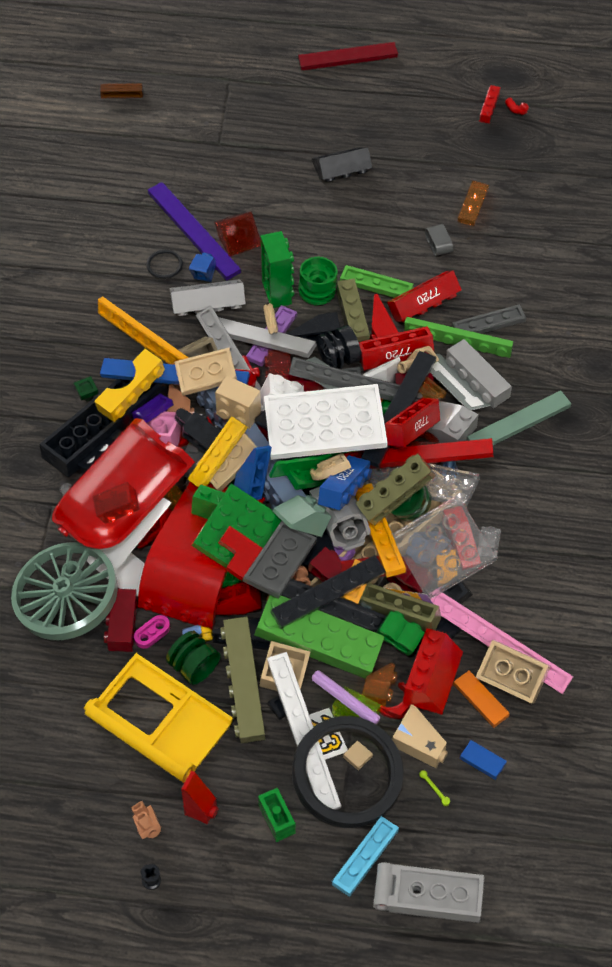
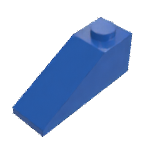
M270 445L254 448L236 473L234 485L256 500L262 499L272 449Z

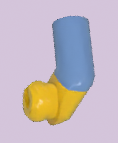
M195 625L182 631L185 634L194 630L199 635H202L206 642L213 639L212 630L204 626Z

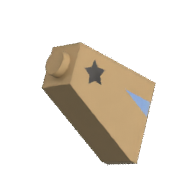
M411 704L392 740L398 750L437 768L439 762L443 763L448 754V751H446L447 742L416 706Z

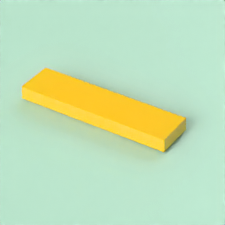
M231 416L187 480L197 487L200 485L207 486L248 427Z

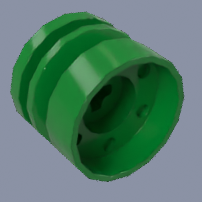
M311 257L301 264L298 291L299 296L305 302L313 305H324L334 298L338 271L333 261L324 257Z

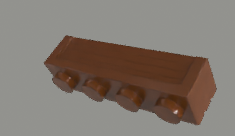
M142 83L101 84V98H143Z

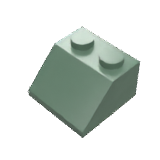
M297 495L273 509V512L289 528L322 537L332 517L326 511V507L318 505L317 499L306 495V497Z

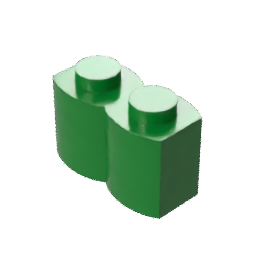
M390 611L376 633L385 636L384 641L392 644L399 651L409 656L416 649L424 632L417 623H410L404 619L405 616L402 613Z

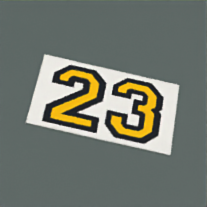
M330 708L309 715L313 727L327 719L333 718ZM340 732L324 736L318 741L325 760L345 753L348 750Z

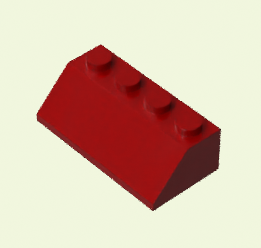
M426 628L405 686L404 704H412L417 708L443 714L463 655V651L446 633Z

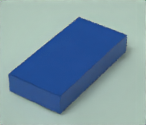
M472 740L460 755L461 760L494 780L497 779L507 763L506 760Z

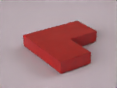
M231 526L228 527L218 542L235 554L225 570L242 581L263 548Z

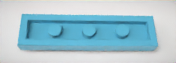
M381 816L334 878L332 885L350 897L395 837L399 827Z

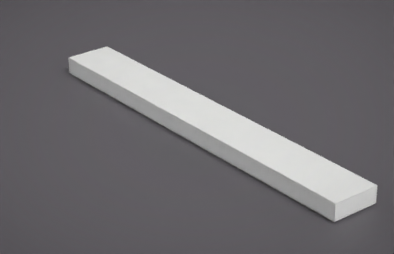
M285 652L268 657L267 662L298 747L302 738L313 728L288 654ZM317 741L309 751L306 761V773L315 796L326 806L336 810L341 808V804L320 744Z

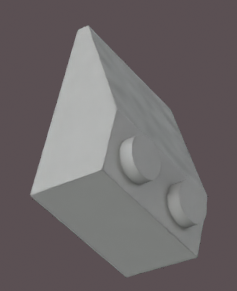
M439 401L440 421L425 431L424 434L439 443L466 441L467 436L471 435L477 428L478 414L462 405Z

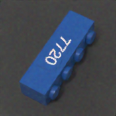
M348 455L347 459L351 468L336 475H330L319 489L318 505L341 510L345 504L349 503L351 497L356 495L358 489L363 487L365 481L370 479L372 473L370 461Z

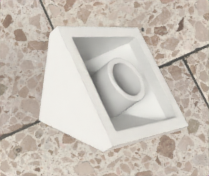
M400 357L373 368L362 375L394 383L395 373L398 371L397 365L401 361Z

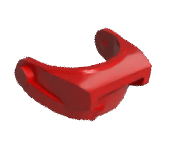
M400 682L398 687L404 692L406 684ZM401 702L394 707H384L377 704L376 710L385 717L401 719L404 718L411 705Z

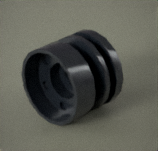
M349 325L336 328L334 334L328 331L317 336L320 356L323 362L330 367L342 368L344 362L350 365L361 360V349L358 339Z

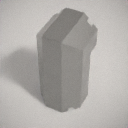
M320 487L309 491L310 496L317 499V503ZM354 496L351 497L349 503L345 504L341 510L326 507V511L332 516L326 527L328 536L335 547L340 546L347 551L362 546L365 542L364 538L371 532L366 517L356 505L357 500Z

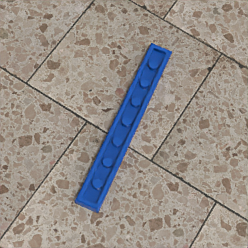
M104 358L100 375L104 378L133 380L136 370L131 360ZM163 364L165 370L161 377L157 378L154 382L180 385L176 366L173 364ZM235 370L237 380L248 385L249 372Z

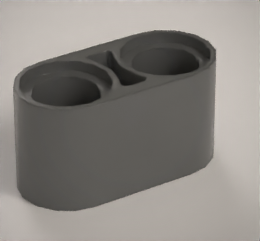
M443 224L425 228L427 242L435 256L453 252L452 240Z

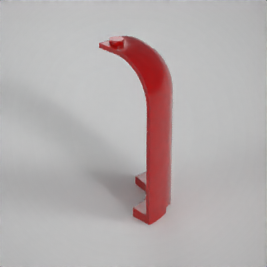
M135 418L65 493L53 511L52 521L59 527L58 531L63 536L67 537L69 535L87 547L104 549L115 546L122 542L190 469L195 461L182 448L173 445L169 441L166 444L159 439L161 435L154 431L143 419Z

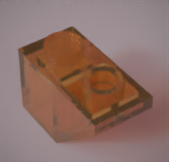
M390 663L366 677L362 692L363 704L371 706L380 704L386 707L387 701L391 702L393 690L390 688L391 684L396 683L398 672L394 671V663Z

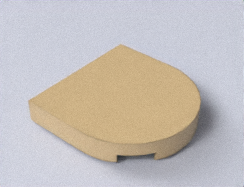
M340 453L317 464L318 468L316 470L311 469L310 474L313 480H322L330 475H336L351 468V465L345 455Z

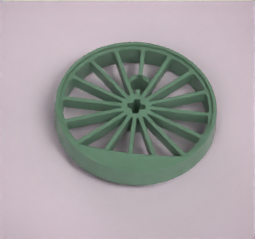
M79 542L57 544L36 554L20 570L12 588V607L20 622L34 635L48 640L72 639L95 628L109 614L117 597V577L111 561L101 550L87 547ZM67 554L66 563L63 565L62 572L60 573L55 558ZM72 554H82L78 563L72 561ZM89 556L97 558L91 565H89L84 571H82V568ZM52 559L58 575L56 580L41 567L42 564ZM101 564L107 567V570L88 577ZM38 569L53 585L29 577ZM109 577L107 585L88 586ZM26 583L48 589L22 592ZM106 592L103 599L83 594ZM42 597L38 600L21 606L22 598ZM76 598L99 605L91 612ZM70 600L76 603L88 616L78 621ZM68 603L75 623L64 626L66 605ZM44 605L31 617L24 614L30 610H33L37 607ZM51 609L45 622L40 621L39 619ZM60 609L59 625H52L51 623Z

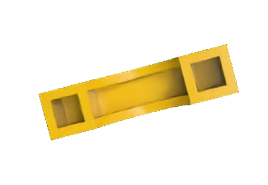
M144 349L132 361L136 373L130 384L120 389L106 388L94 401L98 411L113 422L121 418L126 410L137 402L138 397L144 391H147L157 378L161 377L165 370L162 360L147 349Z

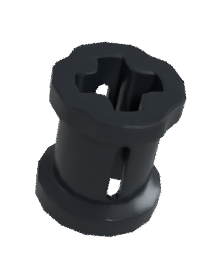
M154 864L142 867L141 878L143 886L148 890L157 889L161 884L159 868Z

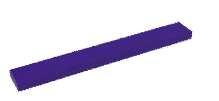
M163 182L148 189V194L201 253H209L215 258V269L226 281L241 273L240 267Z

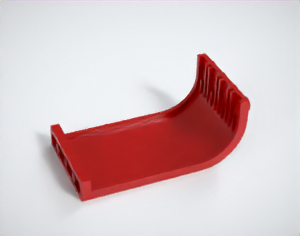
M189 482L148 553L139 585L138 607L213 630L219 594L228 571L225 570V567L191 546L208 519L191 514L192 497L199 487ZM211 482L208 483L207 487L216 489ZM226 486L221 492L225 493L228 487ZM262 497V499L258 500L265 505V498Z

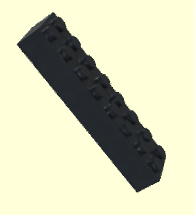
M117 379L108 388L120 389L130 384L132 380ZM153 382L150 388L144 391L138 397L137 402L131 405L116 422H113L98 411L94 401L102 394L100 393L40 443L42 458L69 478L79 470L77 464L117 429L124 431L134 420L132 412L159 394L168 395L169 385L174 384Z

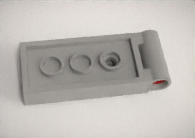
M379 863L373 907L377 910H389V912L480 923L484 875ZM417 890L420 893L415 894L413 891Z

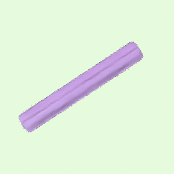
M317 670L313 674L312 680L361 718L374 724L379 722L380 716L324 673Z

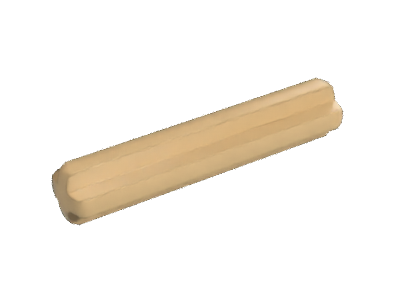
M269 303L264 305L263 309L268 332L272 334L273 332H278L273 305Z

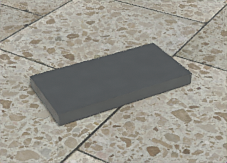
M281 521L243 577V582L279 599L316 543L317 537L291 529Z

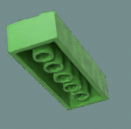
M272 595L269 596L255 631V636L270 642L273 641L310 651L309 657L364 679L369 678L385 636L319 610L280 629L271 614V609L290 599L280 596L279 599Z

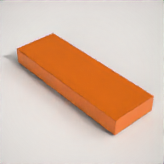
M467 671L454 681L453 685L493 728L509 717L510 713L470 671Z

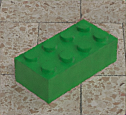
M282 231L260 235L262 284L267 299L273 305V308L280 307L281 305H291L292 297H294L292 287L294 285L292 276L294 268L291 262H294L292 251L289 252L288 239L284 238Z

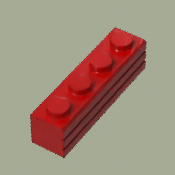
M490 85L480 113L479 122L490 124L500 95V87Z

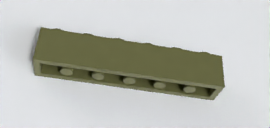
M248 617L223 620L224 627L220 628L222 640L226 639L227 646L223 647L225 659L229 658L230 665L226 666L227 678L232 679L229 693L230 698L235 700V705H231L233 718L237 717L238 725H234L236 738L240 737L241 743L266 740Z

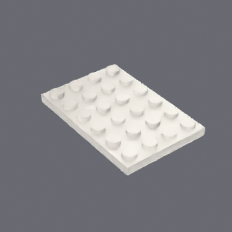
M378 384L264 396L269 445L272 447L271 460L387 448V437Z

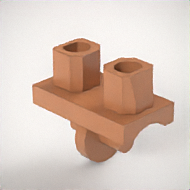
M143 801L132 806V811L135 814L133 819L141 838L157 837L161 832V826L152 806L146 807Z

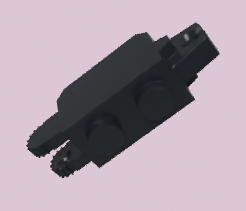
M178 408L174 419L183 427L182 437L205 454L222 429L217 425L213 426L203 414L196 412L191 414L183 408Z

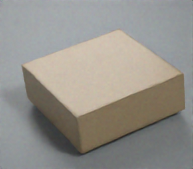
M359 741L355 742L343 754V758L358 771L373 757V753Z

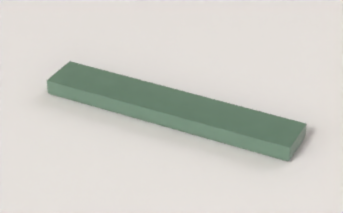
M560 390L467 436V441L492 438L493 445L570 408L571 402Z

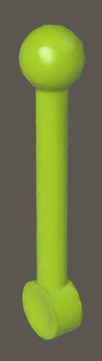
M425 770L420 771V777L424 778L441 798L442 805L448 806L450 799L444 797L427 776L428 774Z

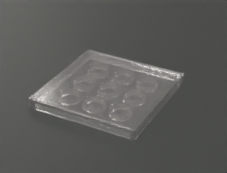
M458 495L392 533L403 559L423 593L428 595L430 599L498 560Z

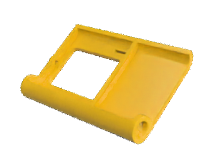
M135 653L100 697L93 700L90 699L84 706L87 717L183 783L186 781L190 771H195L233 721L231 716L137 653ZM130 678H134L173 705V709L151 735L145 734L107 707L109 702Z

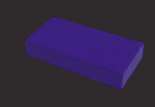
M159 394L132 412L133 418L143 419L148 423L174 405L173 401Z

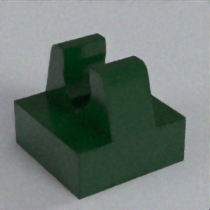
M91 376L74 382V387L81 401L84 399L86 402L93 399V396L98 395V389Z

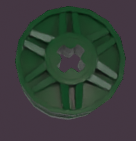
M193 630L183 634L176 640L167 653L166 662L175 671L181 672V676L189 684L197 685L215 670L221 656L214 647L206 644V640Z

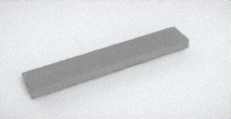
M219 318L231 339L309 358L317 347L316 341L280 332L270 334L268 329Z

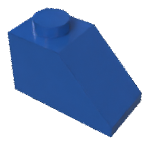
M209 253L196 254L189 267L194 279L212 282L216 260Z

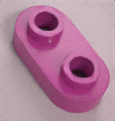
M157 615L137 629L134 634L135 644L139 648L146 649L159 641L170 630L168 618L163 615Z

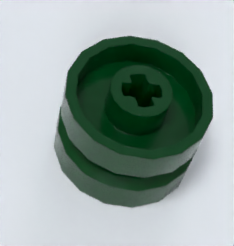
M425 485L391 513L403 521L413 522L421 519L427 514L431 506L432 497L429 489Z

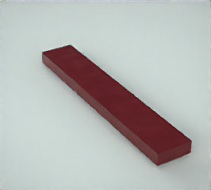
M395 42L301 54L298 55L301 71L397 58L398 52Z

